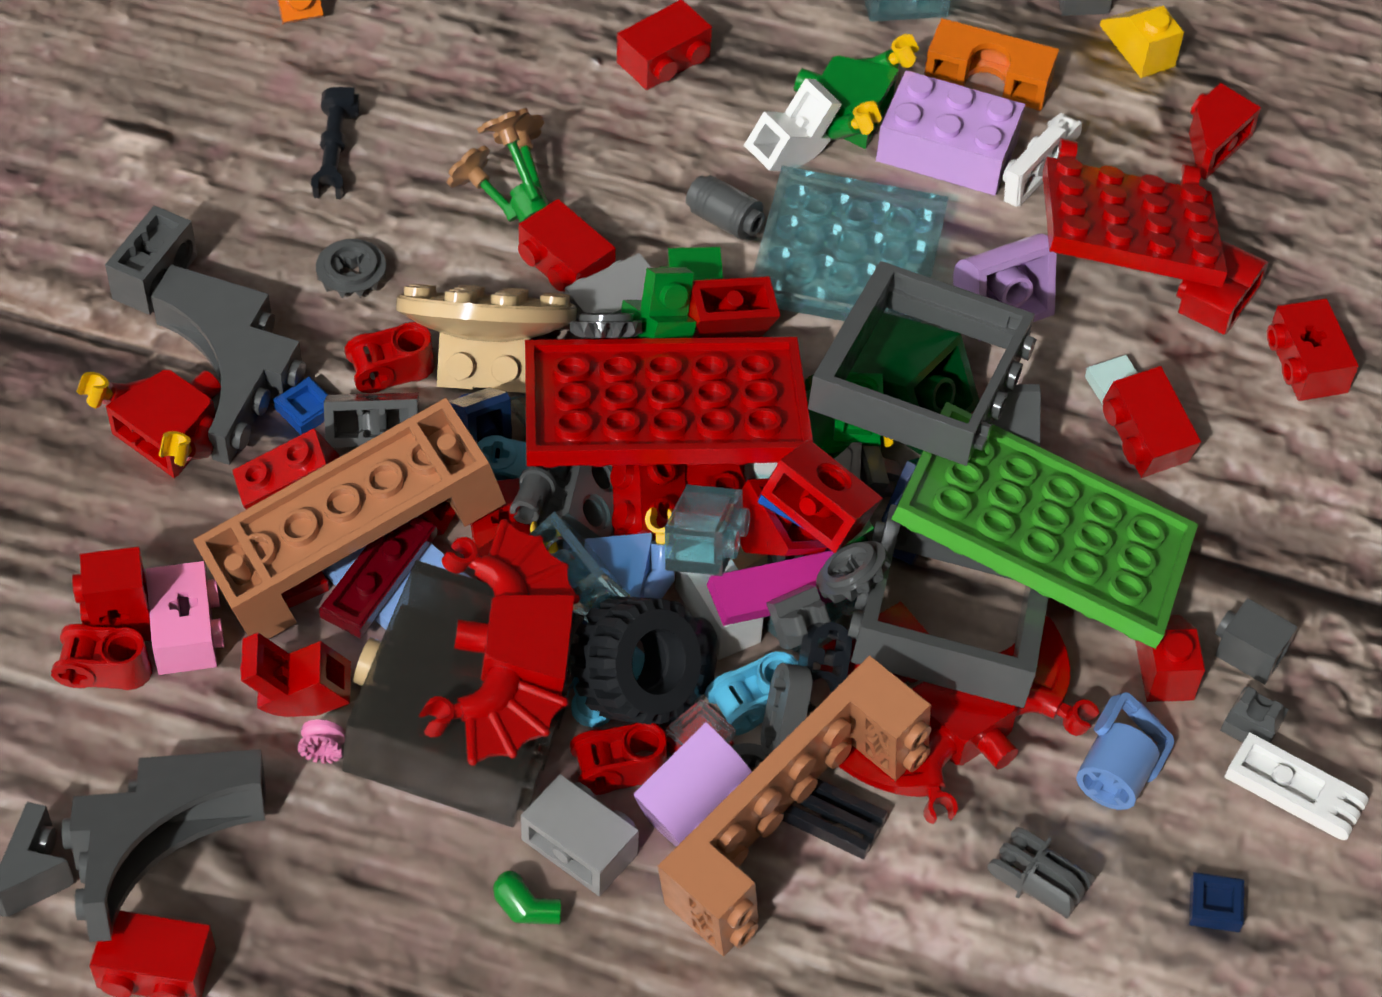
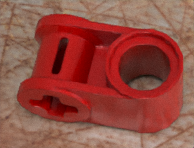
M416 322L404 323L397 327L374 333L360 334L349 340L344 350L346 358L349 362L353 363L356 371L354 375L355 386L363 393H377L396 385L423 380L435 368L430 331L427 327ZM364 347H368V354H365ZM372 372L375 376L374 380H372L370 377V373Z
M70 624L61 630L60 641L63 646L60 658L52 665L51 676L58 683L71 688L97 687L135 690L149 681L152 675V664L144 640L135 629Z
M635 723L605 730H589L575 736L569 745L571 754L577 758L581 775L578 777L577 782L588 787L594 795H603L613 790L643 785L667 761L666 735L663 729L654 723H651V725ZM642 750L654 752L649 756L636 755L637 752Z

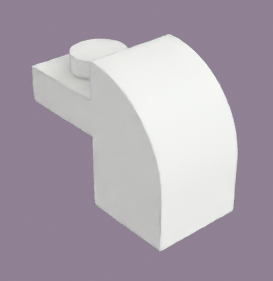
M805 78L786 112L764 111L744 146L769 171H793L813 160L827 146L831 138L825 131L842 104L816 79Z

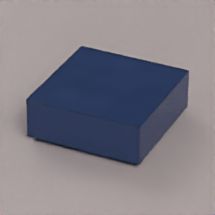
M1194 872L1190 880L1189 925L1240 933L1244 916V879Z

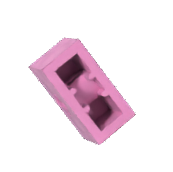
M204 561L146 568L152 650L158 675L217 667L215 648L224 647L221 618L212 619L211 608L220 607V598L216 580L207 579Z

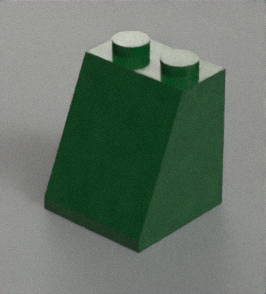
M883 313L850 371L883 374V394L939 414L946 402L972 413L980 401L961 333L888 313ZM904 444L919 455L923 452V450Z

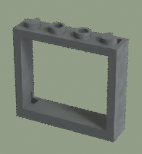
M880 261L813 375L808 409L967 466L975 449L983 451L992 430V424L989 423L990 419L999 420L1008 397L1005 390L1006 388L1014 390L1023 367V364L1019 363L1020 360L1028 361L1032 355L1037 340L1030 336L1035 314ZM886 308L1006 349L968 424L846 381Z
M890 505L886 522L876 521L871 541L879 542L884 546L888 553L887 557L890 564L894 550L898 549L1011 579L996 573L993 569L977 561L953 552L948 547L930 538L914 533L905 526L891 520L897 505ZM890 567L883 573L884 579L869 588V593L862 592L858 594L854 608L862 610L863 614L853 612L848 636L856 639L851 659L852 663L860 665L870 655L893 674L1024 708L1036 674L1048 597L1039 594L1036 590L1025 585L1012 657L877 621Z

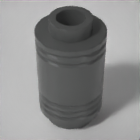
M713 175L707 177L699 176L694 180L687 192L686 204L690 207L693 214L740 240H744L750 235H756L764 224L765 214L763 213L761 201Z

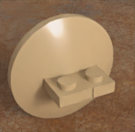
M409 284V286H404V293H400L397 296L396 310L418 324L440 332L437 387L460 389L491 387L505 392L526 393L525 340H531V338L556 331L577 319V307L575 304L570 303V294L543 293V295H540V299L528 298V289L502 288V290L495 292V294L484 295V286L458 285V287L445 291V293H436L435 285Z

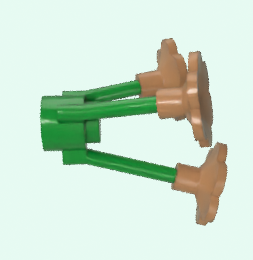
M523 108L489 120L477 128L479 134L495 132L493 134L495 142L508 146L523 183L510 191L512 198L510 203L489 182L490 177L483 170L488 162L487 157L490 153L487 146H481L478 149L472 148L467 151L462 159L456 162L449 170L448 174L450 177L447 180V184L454 188L471 181L477 189L482 188L500 206L509 222L518 218L521 223L549 205L550 203L543 192L530 151L533 148L531 140L538 138L542 133L543 117L541 115H530L528 109Z

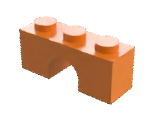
M941 18L928 49L924 75L964 86L966 80L973 74L991 73L998 76L1005 84L1002 98L1025 104L1027 108L1041 111L1054 77L1059 49Z

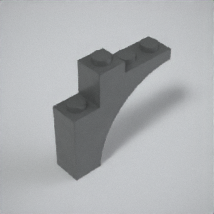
M170 265L151 296L156 323L179 334L192 343L211 363L221 383L220 401L215 418L208 431V436L213 446V460L230 465L238 449L243 450L247 446L251 436V427L257 416H262L266 412L270 398L278 397L303 381L306 363L302 361L300 342L272 333L275 325V315L271 313L268 293Z
M261 749L139 758L137 779H129L128 792L73 796L71 818H63L62 841L64 849H73L76 870L79 869L80 881L82 884H85L84 888H79L75 891V912L77 921L86 920L90 942L110 941L112 939L115 921L127 896L146 873L165 857L194 840L213 832L245 823L265 821L266 782Z

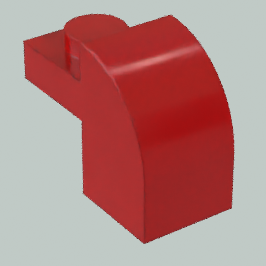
M258 632L242 639L241 682L258 692V709L281 717L321 715L350 704L351 661L322 641L288 653Z

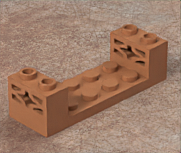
M444 398L196 537L193 541L247 635L250 636L258 632L267 639H270L297 623L281 595L283 592L445 500H448L464 527L503 506L506 502L490 463L447 398Z
M869 655L658 865L664 904L723 957L734 946L741 948L746 945L758 929L757 922L759 921L755 882L738 868L746 859L749 852L748 848L760 835L763 838L771 835L780 825L783 819L782 813L794 801L801 803L806 800L814 791L818 783L817 778L828 767L832 769L837 768L847 758L852 746L895 781L907 769L910 772L917 770L930 753L931 705Z

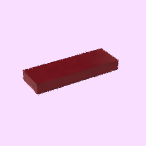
M417 516L368 544L320 606V618L361 639L437 536V525Z

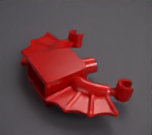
M502 519L499 522L488 555H485L483 558L478 556L475 542L468 537H460L453 542L451 547L455 551L460 552L464 558H460L452 552H446L442 558V564L447 571L459 574L469 567L475 570V576L487 583L494 592L495 597L492 598L488 623L458 619L454 646L456 650L484 653L481 672L483 684L474 693L458 698L457 703L454 704L444 697L435 696L430 698L419 714V717L432 715L438 718L431 721L424 731L425 735L429 737L441 736L445 733L452 720L461 718L466 726L467 761L471 766H475L478 762L492 756L516 758L517 751L522 745L530 740L546 737L550 734L549 727L552 718L569 703L568 699L561 696L566 674L573 604L579 603L580 596L575 593L569 584V565L548 552L543 543L544 538L541 535L533 536L518 531L507 519Z

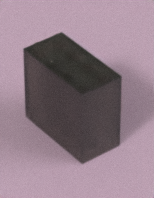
M416 560L346 724L342 771L513 828L519 811L524 812L533 802L540 771H544L553 746L552 739L555 730H559L567 706L563 707L552 718L549 727L550 734L546 737L530 740L522 745L517 751L516 758L492 756L478 762L475 766L469 765L467 761L466 726L461 718L452 720L445 733L439 737L425 735L424 731L431 721L438 719L432 715L419 717L420 712L430 698L440 696L454 704L457 703L458 698L474 693L481 688L483 684L481 672L484 653L454 649L458 619L488 623L492 598L495 596L493 589L485 582ZM572 612L566 674L561 696L567 699L571 688L573 689L574 677L571 676L570 666L576 664V655H570L571 645L578 644L580 637L575 632L579 624H583L585 617L575 612Z

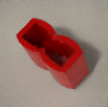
M1221 240L1228 272L1223 287L1182 280L1176 297L1181 299L1178 310L1179 314L1226 335L1239 318L1243 309L1251 302L1259 290L1269 262Z

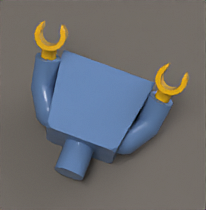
M652 507L647 511L645 523L649 530L656 533V540H654L652 533L563 541V549H558L557 540L561 536V526L556 519L550 517L554 532L551 537L544 539L543 543L552 556L569 565V584L575 593L580 596L579 603L573 604L572 614L577 615L580 624L587 625L588 620L585 615L592 608L601 609L600 602L607 599H617V597L621 596L663 598L675 579V542L670 540V533L674 532L679 524V516L675 510L668 508V523L663 528L657 525V509ZM533 521L530 526V533L533 536L539 535L536 521Z

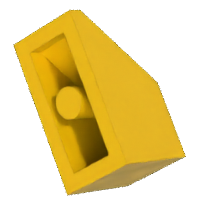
M1163 5L1137 8L1101 20L1100 27L1140 78L1175 67L1184 31Z

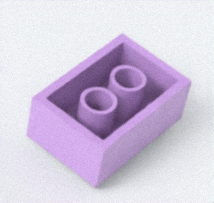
M905 70L880 127L876 161L996 196L1005 168L1011 159L1019 138L1025 104Z

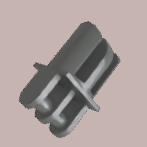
M1016 827L1011 833V843H1004L999 849L1000 858L992 859L988 864L989 872L1003 883L1017 891L1016 898L1019 899L1023 892L1068 919L1074 911V906H1077L1084 897L1085 891L1094 883L1095 877L1050 849L1052 838L1048 837L1045 842L1029 831ZM1024 850L1028 851L1029 853H1031V854L1034 855L1035 857L1030 856L1029 854H1027L1026 852H1024ZM1012 866L1017 867L1018 869H1020L1021 871H1023V873H1020L1019 871H1017L1016 869H1014Z

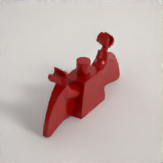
M1045 615L1036 674L1024 708L922 682L912 688V690L931 705L930 753L923 764L914 772H910L907 769L895 781L852 746L849 755L838 767L856 779L886 792L910 797L928 796L929 801L924 808L926 821L931 824L937 821V815L933 808L934 804L943 805L948 811L949 820L952 821L958 811V803L951 794L943 792L946 788L943 768L949 760L955 765H964L982 753L995 769L1000 770L1010 764L1018 754V749L1007 738L1012 732L1016 716L1026 713H1037L1052 719L1059 716L1063 718V726L1066 731L1071 735L1079 736L1085 734L1092 727L1079 716L1085 720L1092 721L1099 715V709L1089 700H1079L1073 706L1064 703L1070 682L1069 657L1057 627L1051 618ZM1015 643L999 653L1013 657Z

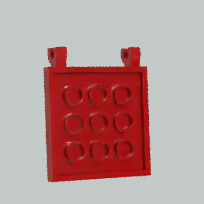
M1060 138L1058 157H1047L1042 171L1050 252L1223 287L1228 272L1211 191H1207L1199 185L1201 169L1199 167L1183 164L1180 184L1168 183L1155 175L1145 174L1140 177L1126 174L1113 166H1101L1098 168L1084 165L1076 159L1078 142Z

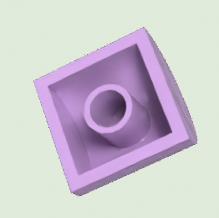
M1038 233L958 261L954 268L953 286L1034 313L1033 322L1055 315L1057 253L1049 251L1048 236Z
M705 722L633 795L646 819L677 847L752 771L736 751Z

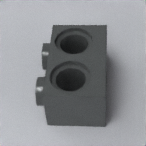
M153 206L105 264L112 299L150 315L154 311L151 296L170 265L187 269L198 256L192 221Z
M612 465L603 467L559 466L554 476L556 489L545 500L537 524L538 530L551 537L554 527L550 517L556 519L561 526V536L557 543L562 547L565 540L612 536L614 530L612 526V514L614 511L613 486L610 482Z

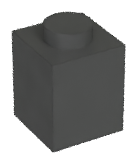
M1247 598L1237 613L1229 610L1220 622L1215 634L1221 637V641L1215 656L1265 685L1288 653L1298 626Z

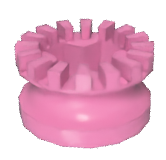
M319 719L310 720L303 724L301 729V736L303 738L299 741L297 747L302 757L306 756L305 759L307 760L314 757L313 762L317 763L318 759H321V764H326V760L330 764L341 759L343 753L341 745L345 742L346 732L341 726L334 722Z

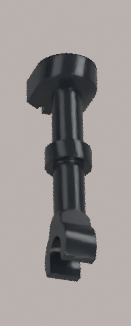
M330 87L322 93L320 108L328 117L326 131L321 134L320 147L323 150L322 166L311 178V189L314 198H319L321 188L328 185L335 187L336 199H342L344 196V182L341 174L338 172L340 153L343 152L346 144V137L343 134L344 119H356V116H359V94H355L354 87Z

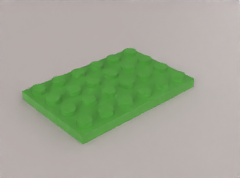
M948 402L945 403L940 413L967 424L973 415ZM992 424V430L984 450L975 449L967 466L923 451L891 520L905 526L914 533L930 538L957 554L977 561L1002 576H1007L1036 590L1039 594L1081 612L1084 616L1095 619L1124 633L1127 637L1140 641L1154 649L1157 648L1165 634L1198 527L1197 523Z

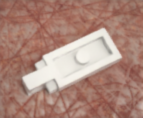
M1063 113L1058 114L1048 122L1047 129L1040 136H1035L1030 141L1027 150L1017 160L1013 159L1008 163L1003 174V182H1005L1004 202L1015 207H1020L1043 183L1042 171L1046 158L1058 157L1060 138L1075 141L1081 135V121H1076L1065 116Z

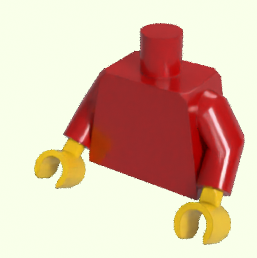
M162 370L152 377L128 383L109 382L106 377L96 372H85L82 375L76 392L79 395H88L86 401L92 408H99L102 403L106 405L112 434L174 479L191 460L208 458L212 454L213 446L209 441L208 431L216 413L211 399L221 392V385L210 372L202 371L189 383L171 370Z

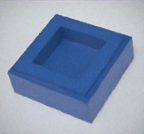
M309 376L296 386L274 398V409L302 435L324 423V400L328 394Z

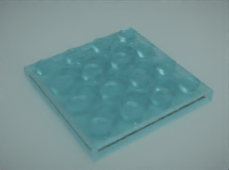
M782 166L752 277L770 276L779 309L845 322L880 261L932 278L949 197ZM886 308L884 313L922 323V320L889 308Z

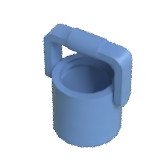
M1125 692L1112 696L1094 726V731L1098 736L1076 776L1078 786L1088 797L1105 807L1116 810H1127L1135 805L1146 782H1151L1158 776L1174 745L1172 734L1161 724V721L1141 701H1138L1130 693ZM1121 708L1145 733L1130 725L1114 723ZM1147 735H1150L1157 742V745Z

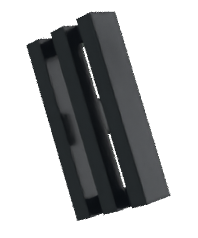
M817 778L818 783L814 791L806 800L798 804L821 814L822 818L834 824L840 823L863 834V839L793 806L794 802L782 813V821L864 860L886 821L887 811Z

